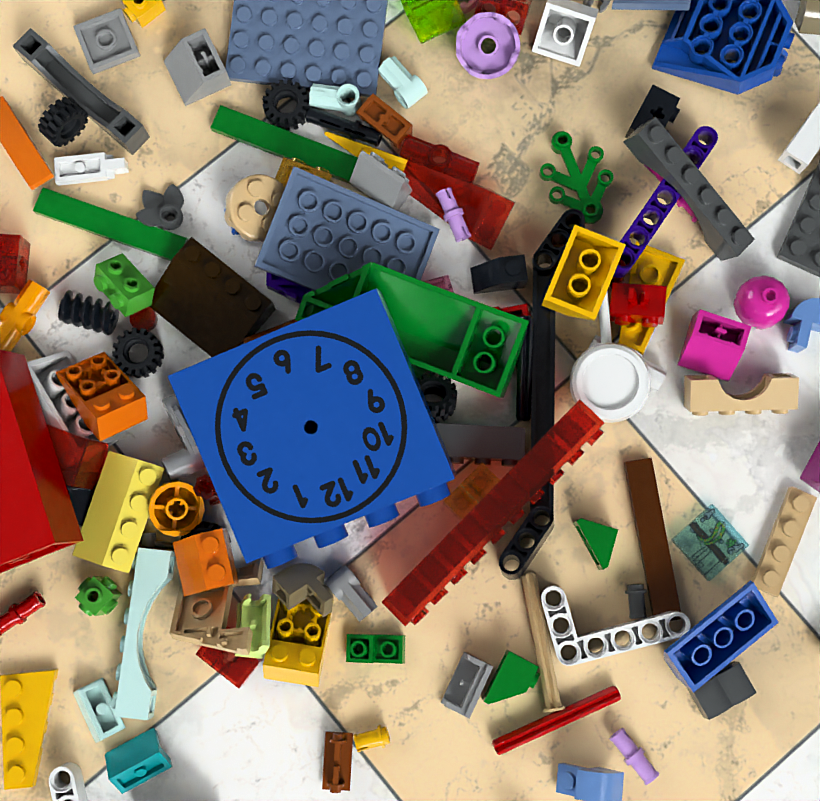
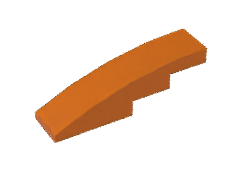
M1 96L0 142L30 189L34 190L53 178L54 175L8 102Z

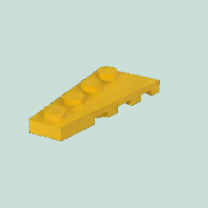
M647 245L631 268L629 284L667 286V303L685 260ZM632 322L630 325H621L618 343L638 351L643 356L655 327H644L641 323Z
M58 670L0 675L4 790L29 788L36 785L43 751L42 743L44 734L47 731V717L49 707L52 705L54 695L52 692Z

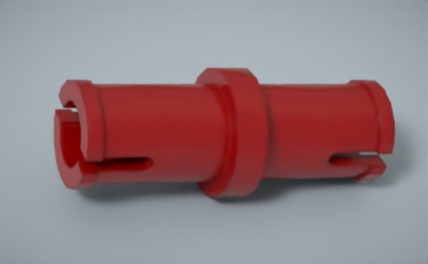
M38 591L33 592V594L18 604L13 603L8 607V611L0 615V636L16 624H23L27 621L28 616L45 606V599Z

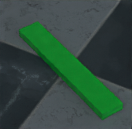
M220 105L210 127L213 132L349 183L358 157Z
M42 188L33 209L38 215L172 261L173 257L188 241L186 237L154 226H146L140 221L46 188Z

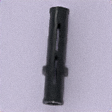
M312 106L308 109L306 115L307 123L349 136L350 140L353 141L360 140L378 147L383 135L380 132L362 125V122L358 120L353 122Z

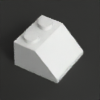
M548 0L532 52L580 67L599 9L571 0Z

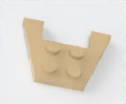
M262 559L254 560L248 566L236 568L238 584L185 597L182 586H180L169 632L172 638L240 655H250L253 636L250 627L226 629L233 588L261 584L264 567Z

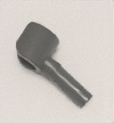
M142 533L141 545L148 549L165 548L174 550L173 543L156 541V533Z

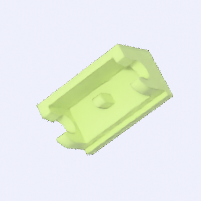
M247 594L241 603L237 604L236 628L250 627L253 636L250 655L245 656L235 653V656L262 659L270 647L271 595L263 594L259 600L253 601L251 600V594Z

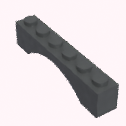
M30 28L13 45V48L24 62L62 95L74 99L87 112L92 121L131 155L150 138L144 126L137 119L90 84L34 30Z
M656 117L641 124L623 141L640 163L662 176L684 198L699 221L706 244L720 261L738 257L755 240Z

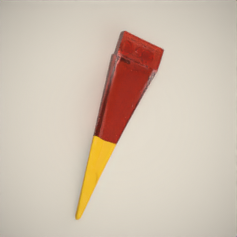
M324 132L325 136L356 157H359L362 150L369 155L371 152H374L385 160L384 162L389 166V169L395 166L401 170L410 180L408 183L412 188L410 196L443 220L445 214L438 197H436V193L451 187L459 208H462L464 211L462 216L472 235L468 239L489 250L493 249L516 202L494 192L492 189L343 136Z

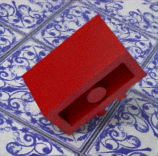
M612 282L610 321H614L617 325H630L631 322L641 323L644 327H657L658 324L663 325L667 286Z

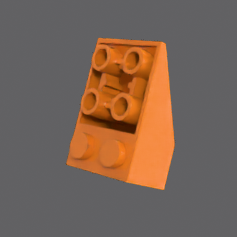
M105 352L56 372L58 379L84 423L99 441L105 440L148 419L146 396Z

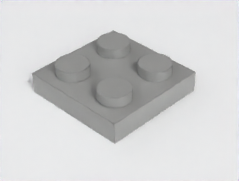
M121 8L73 26L93 75L140 57Z

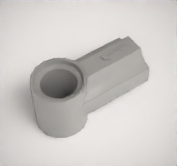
M346 564L324 581L336 598L344 602L359 622L378 607L369 594L360 586L361 582Z

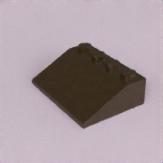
M193 237L173 257L155 286L152 305L149 306L210 357L244 344L243 339L254 335L276 310L269 298Z

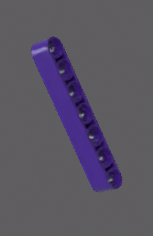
M709 126L699 127L683 149L698 169L717 143V132ZM699 140L704 141L706 145L699 142ZM664 178L620 242L626 244L620 259L625 262L626 266L618 264L613 277H624L630 271L681 196ZM657 198L663 199L667 205L660 203ZM643 218L650 219L653 225L647 224ZM629 238L636 239L640 245L632 244Z

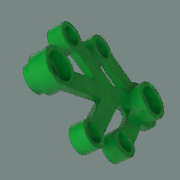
M559 131L552 137L551 149L556 154H561L570 177L556 171L554 165L546 163L540 169V178L544 181H553L577 192L579 200L565 195L564 189L556 186L551 189L549 200L553 204H561L571 209L580 210L585 216V223L594 224L603 215V206L600 201L606 187L613 181V173L607 169L599 172L597 176L598 184L590 197L587 185L596 165L601 162L604 151L598 146L590 148L587 154V163L582 173H580L571 151L572 137L567 132ZM558 138H564L567 142L561 144L558 142ZM597 152L600 155V157L593 158L591 156V153ZM549 169L552 174L549 176L545 175L543 170ZM602 175L608 176V177H609V181H607V182L602 181L601 176H602ZM554 192H559L561 194V198L556 199L553 197L552 194ZM593 207L595 213H588L586 211V208Z

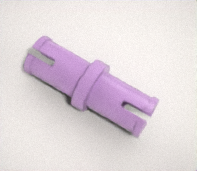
M448 187L446 190L442 189L437 192L436 197H438L445 214L443 218L445 222L449 223L455 241L460 242L461 239L463 241L471 237L472 235L462 216L464 211L462 208H459L452 188Z
M624 728L619 729L609 738L625 757L624 762L633 767L645 785H648L659 776L660 773L656 771L644 756L645 751L642 747L636 746Z

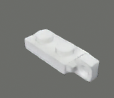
M105 152L55 157V183L60 186L114 179L115 174L129 173L128 162L124 157L114 158L113 155H106Z

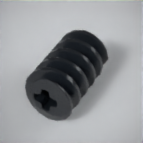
M68 290L60 302L58 318L65 324L72 323L75 327L83 326L86 330L93 329L97 333L103 331L105 335H111L119 319V310H113L110 301L103 307V300L100 298L93 305L92 296H87L83 302V295L81 293H78L73 299V292Z

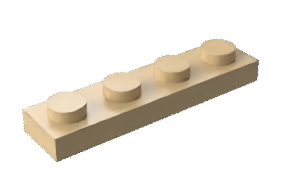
M795 487L788 488L752 578V582H754L758 590L774 597L779 596L817 497Z

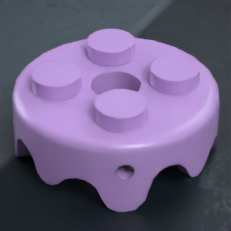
M495 12L475 14L457 32V58L464 69L476 78L493 79L506 74L518 59L521 45L519 33L514 24L501 14ZM487 38L493 39L496 44L495 50L490 54L484 53L481 47L482 42Z

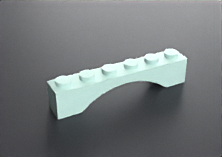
M138 547V552L135 554L132 563V569H135L134 580H131L128 586V596L131 597L130 608H126L124 614V624H127L126 636L123 635L120 642V652H123L122 664L119 663L116 670V680L119 681L118 692H114L112 698V709H115L114 717L149 720L154 717L157 687L152 681L145 663L143 633L147 615L154 600L161 590L173 579L176 558L174 551Z

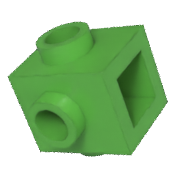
M93 576V578L88 577L78 587L80 592L75 598L80 602L79 608L89 616L108 615L117 606V600L122 594L116 589L117 584L109 577ZM95 592L98 593L97 600L92 597Z

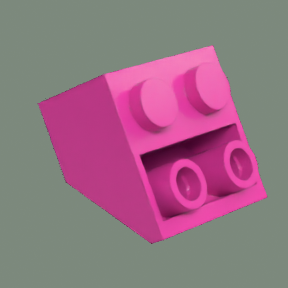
M700 309L692 316L677 365L705 375H712L717 379L728 382L745 350L752 326Z

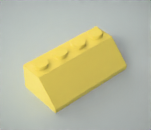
M108 451L80 530L84 541L75 544L72 555L101 566L129 573L149 516L148 504L150 497L159 487L165 468Z

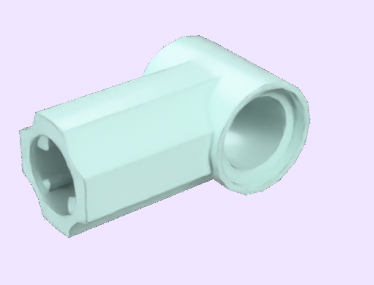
M395 56L388 57L378 68L380 76L394 90L395 97L404 108H410L428 93L421 79L416 75L412 76Z
M313 83L310 88V107L341 111L346 116H354L356 111L362 106L359 91L352 84H344L338 87ZM347 98H354L350 103L344 102Z

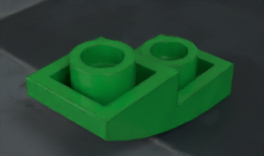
M347 634L346 662L405 663V635Z

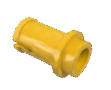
M379 725L375 730L354 734L357 752L378 746L385 748L386 744L390 743L387 727L381 728V725Z

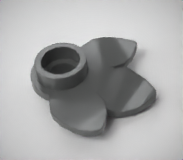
M171 184L166 189L164 195L149 190L143 191L142 201L145 209L136 213V217L142 224L150 227L161 226L166 230H174L181 226L183 222L181 208L184 204V198L181 191L174 184ZM173 216L175 219L167 221L166 217Z

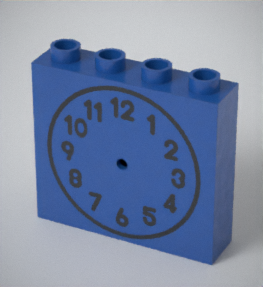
M377 288L168 376L246 564L263 557L267 569L277 567L298 556L294 544L314 537L317 547L323 548L348 536L345 523L364 516L369 528L375 527L400 515L395 504L416 495L420 507H423L451 495L446 482L455 479V469L383 295Z

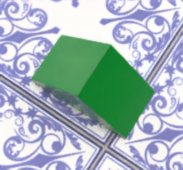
M582 518L575 520L573 524L597 568L604 570L609 565L618 529Z

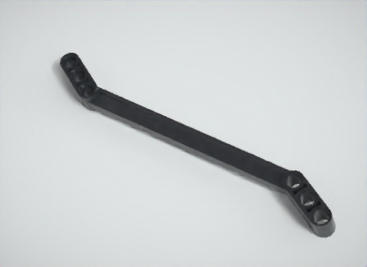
M569 209L562 214L532 258V316L534 318L531 396L530 513L499 558L501 573L509 580H516L524 574L554 528L556 311L541 305L573 230V227L568 225L577 224L585 228V216L577 209ZM561 243L564 245L563 247H554L555 244ZM543 263L550 265L547 268L539 267ZM540 515L549 518V522L544 526L537 525L534 522ZM525 537L534 540V544L530 548H523L519 543ZM509 560L519 562V567L514 571L504 568L505 563Z

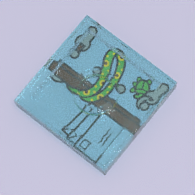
M713 504L709 505L671 539L707 581L712 580L749 546Z

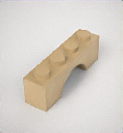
M764 373L754 389L740 395L725 393L718 379L712 375H684V407L692 412V415L706 416L710 411H718V414L734 415L735 411H745L746 414L756 415L761 414L762 410H771L772 413L786 414L788 410L798 409L799 377L791 373Z

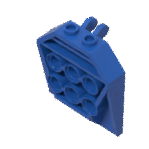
M691 0L689 11H675L652 69L733 94H741L771 81L773 76L777 77L781 74L782 66L788 56L784 48L790 49L795 36L794 33H791L793 20L781 0ZM706 29H713L715 31L709 32ZM740 37V38H743L744 40H737V39H735V38ZM697 51H704L706 53L699 54ZM731 59V60H734L735 62H734V63H729V62H727L726 60Z

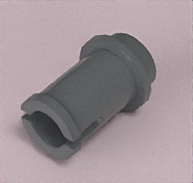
M644 584L627 585V590H625V594H628L629 618L631 619L647 617L644 597L647 589H644Z

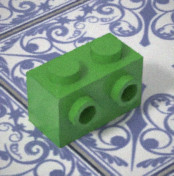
M123 253L96 264L93 279L96 288L103 292L110 300L112 306L118 309L125 317L152 305L155 288Z

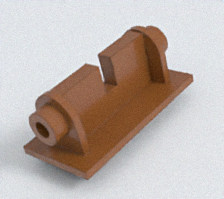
M325 732L322 789L330 790L331 793H341V790L350 791L353 733Z

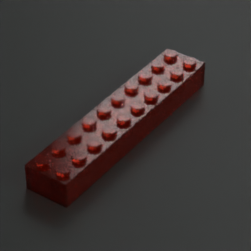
M579 400L382 601L387 609L405 627L410 623L414 625L419 623L430 612L426 607L431 602L434 605L438 604L448 594L445 588L450 583L453 585L457 584L468 573L465 570L470 562L473 565L477 564L487 554L484 548L490 542L493 545L496 544L506 534L503 529L510 522L515 525L526 514L522 509L529 502L535 505L545 494L542 489L549 482L554 485L564 475L565 472L562 468L567 463L573 466L583 456L584 451L582 448L587 443L592 446L603 435L604 431L601 429L604 422Z

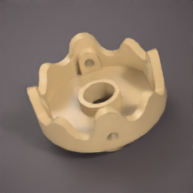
M261 174L250 175L238 181L226 196V212L224 217L227 225L234 228L244 240L264 242L285 189L283 184L273 177ZM256 201L265 203L267 211L264 215H259L255 211L254 205Z

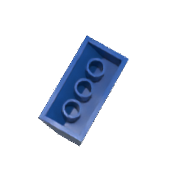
M750 580L664 650V660L676 678L694 693L779 622L754 582Z

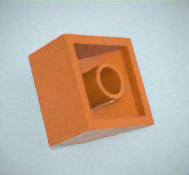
M220 528L173 542L184 597L239 583L227 529Z

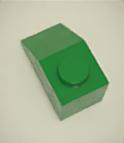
M506 650L482 698L483 702L492 704L526 693L529 687L533 689L540 676V673L537 672L539 667Z

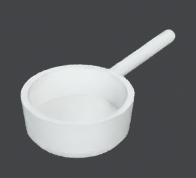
M607 290L599 309L601 344L587 349L576 360L570 374V392L577 407L588 417L600 422L614 423L632 417L643 407L650 393L651 377L647 364L635 350L623 344L612 343Z

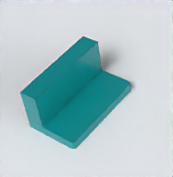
M155 728L149 729L105 754L108 779L122 794L172 767L171 758L160 747L158 733Z

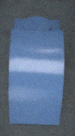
M820 298L807 299L790 310L786 315L783 323L793 325L787 334V341L790 342L789 351L799 353L806 349L811 330L820 332Z
M558 763L556 792L574 796V799L583 801H622L624 772L602 767L586 768L567 763Z

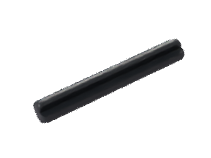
M521 315L519 317L528 320L529 324L517 362L516 418L520 421H528L531 419L534 318L531 315Z

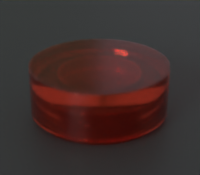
M151 307L142 309L129 317L130 323L134 328L138 330L143 328L148 332L155 328L158 321L157 314Z

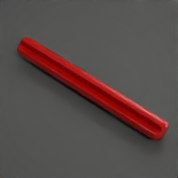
M610 686L565 707L563 710L553 712L492 741L493 747L498 755L504 754L621 700L619 690L616 686Z

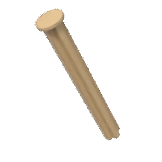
M534 572L525 573L521 578L546 705L543 712L563 710L565 706L561 705L537 576Z

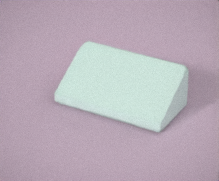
M103 678L73 692L95 743L126 728L121 717H114L115 709H112V697Z

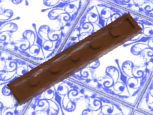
M652 458L624 462L652 616L669 611L681 612ZM675 616L670 621L680 620L681 618Z

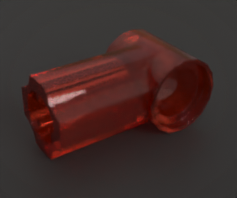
M204 474L196 478V484L193 487L196 496L208 500L210 506L221 503L210 476Z

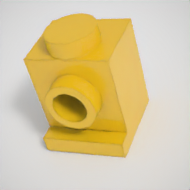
M122 0L125 6L123 12L132 23L136 20L142 28L166 10L162 0Z

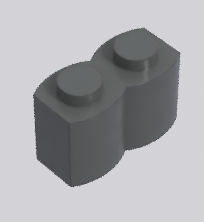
M735 661L730 662L694 693L687 688L703 718L708 720L724 713L732 706L745 701L757 693L740 662Z

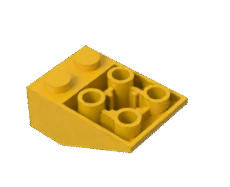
M278 599L270 632V647L265 653L263 662L264 678L318 687L331 613L322 617L307 599L288 610Z

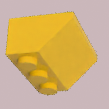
M574 225L541 306L566 316L595 321L626 244Z

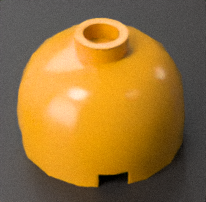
M178 480L166 482L157 487L151 495L148 504L149 518L153 525L163 534L174 537L190 533L202 521L205 511L204 501L198 490L189 483Z

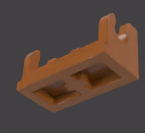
M374 93L356 111V114L362 121L370 124L390 140L397 149L401 148V143L404 139L409 140L412 137L413 125Z

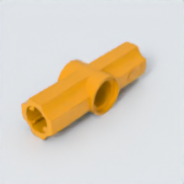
M30 279L15 301L8 303L0 314V350L11 352L21 336L31 331L36 322V313L50 294L47 289Z

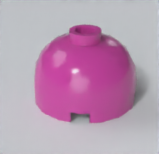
M765 275L753 277L742 284L734 299L735 312L742 323L761 330L771 328L781 321L789 310L790 296L784 284L774 277Z

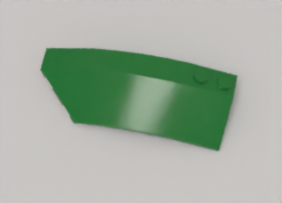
M373 262L303 295L295 317L296 321H300L377 288L383 295L411 364L499 398H504L529 324V321Z

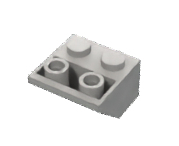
M205 28L182 38L164 60L185 106L231 86L227 71Z
M362 150L349 183L370 199L399 211L412 192V188L408 184L410 180L406 177L405 173L395 166L389 169V166L384 162L385 160L376 153L371 152L369 155Z

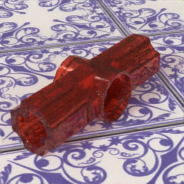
M411 135L405 138L400 151V157L429 168L435 175H446L469 185L473 183L480 165L479 162L451 152L443 144L434 145ZM441 156L446 161L444 163H436L433 159Z

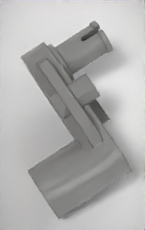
M174 394L163 399L162 403L184 448L161 459L170 481L180 480L205 468L203 459Z

